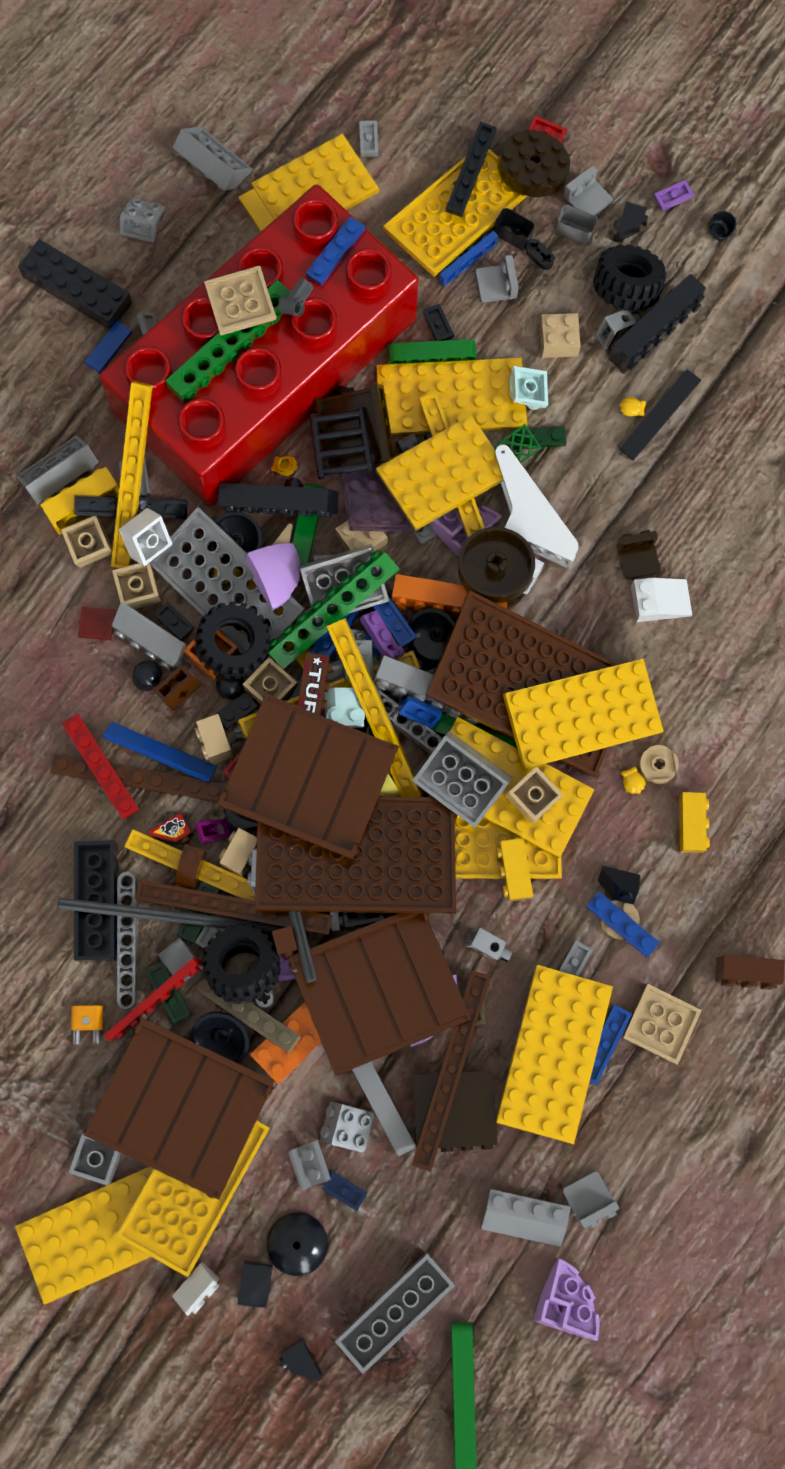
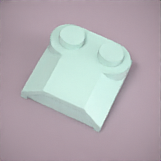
M513 366L509 378L510 397L513 402L527 405L532 410L546 408L548 406L547 371Z
M329 688V692H325L324 700H327L326 711H324L325 717L351 728L364 727L365 713L354 688Z

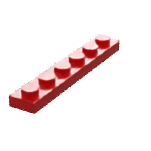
M77 713L61 723L121 818L124 820L140 810L79 714Z
M199 957L192 958L104 1035L108 1042L115 1039L118 1041L127 1034L125 1030L129 1027L133 1028L137 1023H140V1017L144 1014L147 1016L156 1009L155 1004L159 1001L162 1003L171 996L169 994L170 991L174 988L177 990L186 983L184 981L185 978L189 975L192 977L198 973L202 960Z

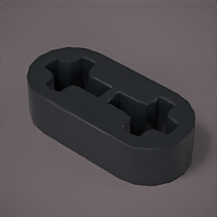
M529 240L525 249L527 256L541 269H551L555 260L553 253L539 240ZM531 246H532L533 248H534V247H537V251H536L535 249L530 250V249H531ZM543 258L545 260L550 259L549 263L547 261L544 263Z

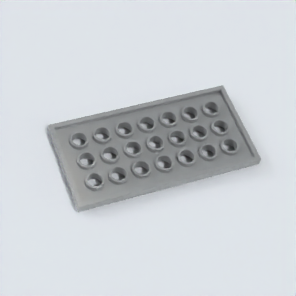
M199 507L193 511L170 537L172 545L150 562L151 566L202 616L208 614L211 608H217L221 603L229 605L230 602H236V595L242 593L244 595L242 603L247 604V609L255 606L257 608V616L262 615L264 620H270L271 626L268 634H270L271 640L275 637L278 639L283 634V630L287 626L292 625L306 610L293 596H290L282 605L284 611L279 616L275 614L274 610H271L267 602L263 603L261 600L262 594L256 586L253 590L248 588V582L254 579V575L245 562L247 552ZM203 529V537L197 539L195 536L196 531ZM215 541L217 548L215 551L210 552L208 546L210 542ZM185 543L191 544V550L188 553L183 551ZM225 554L230 556L228 564H223L221 561L222 556ZM202 555L204 557V563L198 566L196 564V558ZM176 556L179 559V563L177 566L172 567L170 561ZM237 567H242L244 571L240 577L235 575ZM212 568H216L218 571L215 578H210L209 571ZM190 569L192 576L186 580L183 573L185 570ZM225 581L231 583L228 591L222 589V584ZM199 582L205 584V589L202 592H198L196 589ZM216 594L218 602L215 605H211L209 599L212 595ZM224 626L218 629L238 647L239 652L245 654L249 650L250 641L243 630L238 631L235 626Z

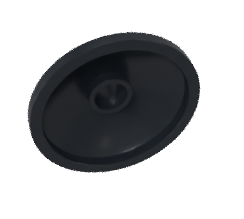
M232 511L221 515L214 521L235 542L241 538L239 546L247 553L262 548L263 533L261 527L250 515L244 512ZM215 541L210 542L208 546L210 552L215 551L217 548ZM229 554L222 556L221 561L223 564L229 563Z
M426 608L417 612L411 618L408 625L417 636V639L409 644V648L421 661L434 659L436 664L439 663L455 624L453 617L441 609Z
M210 1012L201 1016L195 1022L190 1034L191 1042L235 1063H240L245 1058L250 1046L249 1034L244 1024L235 1016L225 1012Z
M302 1212L289 1213L279 1218L270 1229L267 1238V1252L271 1262L278 1270L291 1276H303L316 1270L323 1262L328 1249V1238L322 1224L315 1217ZM295 1241L301 1244L299 1249L293 1247Z

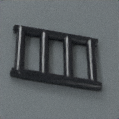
M363 406L353 411L318 416L315 413L310 414L316 471L319 480L324 479V476L363 470L373 472L366 414ZM359 418L360 427L319 433L318 423ZM361 435L362 445L321 451L320 441ZM356 453L364 454L365 463L331 468L323 467L322 458Z

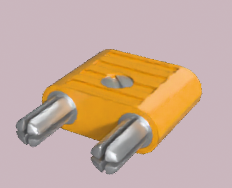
M71 1006L73 1044H80V1031L93 1030V1044L100 1043V1030H103V1006Z

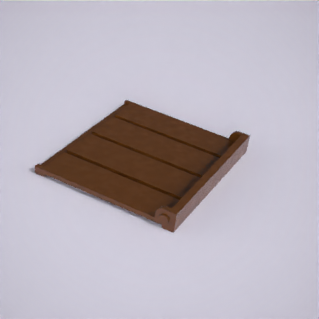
M265 694L227 787L220 794L217 805L353 860L355 855L357 856L358 846L399 746Z
M398 913L311 948L310 953L316 973V981L307 983L305 981L299 953L288 957L289 969L291 972L293 971L335 1077L471 1020L429 923V913Z
M142 1018L134 1029L136 1030L84 1136L219 1200L268 1095L272 1094L275 1081Z

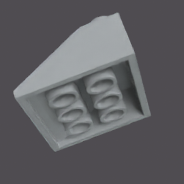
M372 544L299 566L311 607L316 601H322L327 597L326 593L330 589H336L345 576H351L356 572L355 569L362 562L366 563L371 559L370 555L375 551ZM374 566L371 569L372 574L380 571L379 566ZM358 579L356 585L363 586L365 579ZM383 583L349 613L389 602L385 584ZM345 591V592H343L342 595H341V598H343V599L349 598L350 595H351V592H350V591ZM329 604L327 606L328 611L336 609V604ZM316 616V623L321 622L322 617Z
M449 731L412 781L475 828L513 777Z

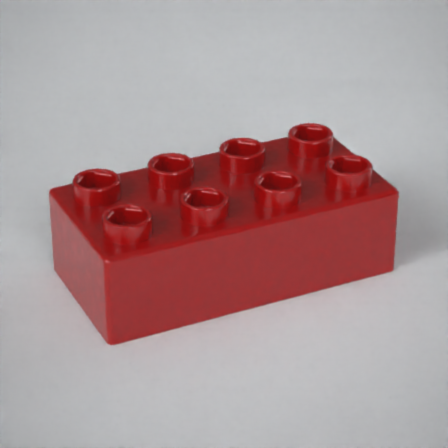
M318 184L313 185L205 280L208 281L260 266L267 289L279 280L291 292L299 279L304 278L314 288L304 302L305 308L301 316L283 314L275 325L267 328L262 337H257L253 341L250 348L243 350L234 362H230L225 366L221 374L215 375L205 388L197 391L196 396L192 400H187L183 404L167 388L165 380L219 333L205 283L203 282L100 374V380L111 410L125 426L127 425L131 382L136 381L153 385L145 446L209 507L218 502L219 483H239L308 420L310 414L315 413V398L323 399L334 396L336 388L345 386L377 357L387 345L391 344L416 321L419 282L417 275L367 229L322 286L306 277L307 270L350 216L354 218ZM246 328V329H243L242 331H243V332H249L250 329ZM230 341L228 344L234 345L236 342ZM220 353L214 355L216 358L222 356ZM203 366L200 368V370L208 369L207 366ZM194 379L186 380L187 383H192L194 381Z

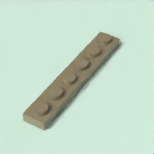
M205 976L195 988L199 993L289 1054L301 1038L300 1035L252 1003L241 1001V1004H235L234 1000H231V1002L224 1001L223 997H218L211 990Z

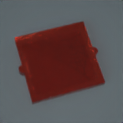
M82 607L81 618L78 621L80 624L78 637L111 641L115 610Z

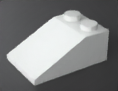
M647 578L633 581L631 592L636 622L692 616L687 579Z

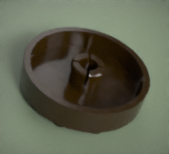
M537 130L517 132L505 140L497 165L502 180L517 193L529 197H546L556 193L564 185L570 169V158L562 143L554 137Z
M503 527L484 528L469 536L462 545L457 565L458 575L467 591H472L494 603L508 602L522 595L529 587L535 570L534 552L526 539L513 530ZM493 563H498L500 565L499 568L493 565Z

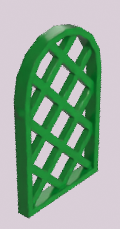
M526 424L522 425L494 447L496 450L501 444H511L510 450L512 451L513 445H519V452H513V454L518 455L520 463L542 449ZM523 428L522 434H517ZM525 429H527L530 435H524ZM512 436V442L506 441ZM515 436L522 437L521 443L514 442ZM524 437L531 438L530 445L523 444ZM533 439H534V441L537 443L538 446L532 445ZM522 446L529 447L528 454L521 453ZM531 447H532V448H538V449H536L534 452L531 453ZM521 455L527 456V457H525L523 460L520 461Z

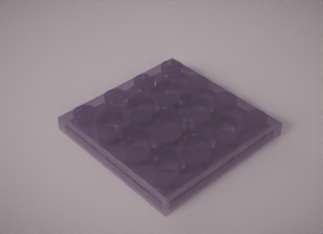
M373 465V472L363 470L341 474L349 531H423L424 526L416 531L414 530L377 474L376 468L381 465Z

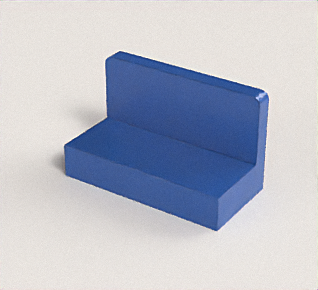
M409 695L406 700L400 698L398 701L399 714L429 728H433L442 716V710Z

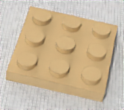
M260 266L204 281L220 336L277 320Z
M646 984L622 1038L678 1065L702 1010L654 986Z

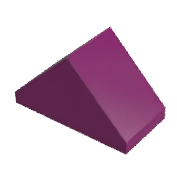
M226 818L195 823L200 842L203 846L231 836Z

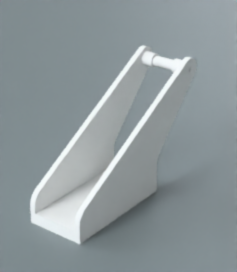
M507 445L498 446L495 454L504 479L501 482V486L511 514L504 528L513 530L524 537L535 554L570 570L578 551L577 540Z

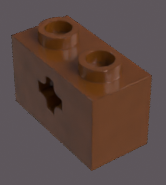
M180 665L153 691L174 711L201 685L183 665Z
M292 926L272 931L280 958L283 957L284 960H288V957L299 953Z

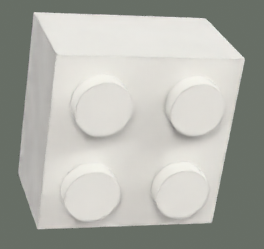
M148 508L119 529L130 558L143 566L147 565L172 545L161 515Z

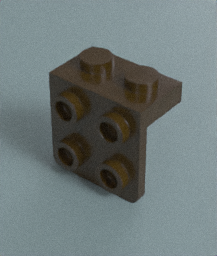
M644 530L636 535L628 533L619 538L616 546L625 579L654 575L660 572L661 568L655 547L658 539L656 531Z

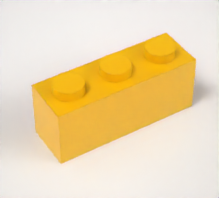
M682 792L679 795L680 853H704L709 848L710 839L706 834V829H709V817H706V810L709 809V799L706 798V793Z
M524 838L500 841L499 847H496L498 859L501 858L502 866L499 868L501 878H505V885L503 886L504 897H508V902L531 899L533 891Z

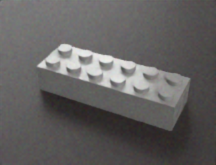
M385 655L382 657L372 679L375 687L380 691H390L397 698H407L409 695L442 710L447 716L455 719L459 717L476 726L480 723L425 696L433 674Z
M426 1251L335 1338V1342L359 1371L364 1374L432 1309L455 1284Z

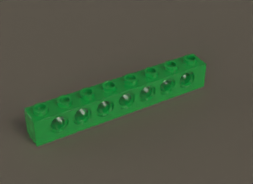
M279 280L268 288L272 304H278V306L273 307L277 320L249 327V332L238 330L221 336L219 332L165 380L167 388L183 404L187 400H192L196 396L197 391L205 388L215 375L223 372L228 363L234 362L243 350L250 348L257 337L260 338L265 334L269 326L275 325L284 313H281L279 310V301L283 296H289L291 292ZM230 341L236 342L234 345L228 344ZM215 354H222L221 357H214ZM203 366L208 367L206 370H200ZM188 379H194L192 383L186 382Z
M383 548L380 551H374L370 555V560L359 564L355 569L356 572L351 576H345L336 589L332 588L326 593L327 597L322 601H316L307 614H301L293 626H287L278 639L275 637L269 642L268 653L282 669L287 667L328 631V625L343 619L400 570ZM379 566L380 571L376 574H372V567ZM358 579H365L363 586L356 585ZM350 591L351 595L349 598H341L343 592ZM329 604H336V609L328 611L327 606ZM316 616L322 617L321 622L318 624L312 622ZM300 629L308 630L304 636H299L298 631ZM291 641L293 645L287 649L283 647L284 643Z

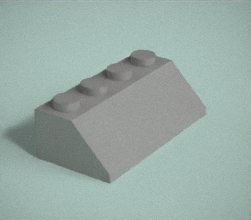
M201 126L181 129L173 145L179 156L186 158L194 168L203 172L207 179L215 182L217 187L223 191L235 189L253 170Z
M76 435L18 474L16 478L38 505L55 492H60L68 483L78 480L84 472L94 469L95 465L99 462L89 446Z
M122 602L112 623L115 631L114 634L122 640L124 638L130 641L129 644L135 649L139 650L141 648L144 650L145 655L150 659L154 660L156 658L161 662L160 665L168 671L170 669L175 671L186 658L184 653L185 643Z
M489 1188L481 1229L561 1247L571 1207Z

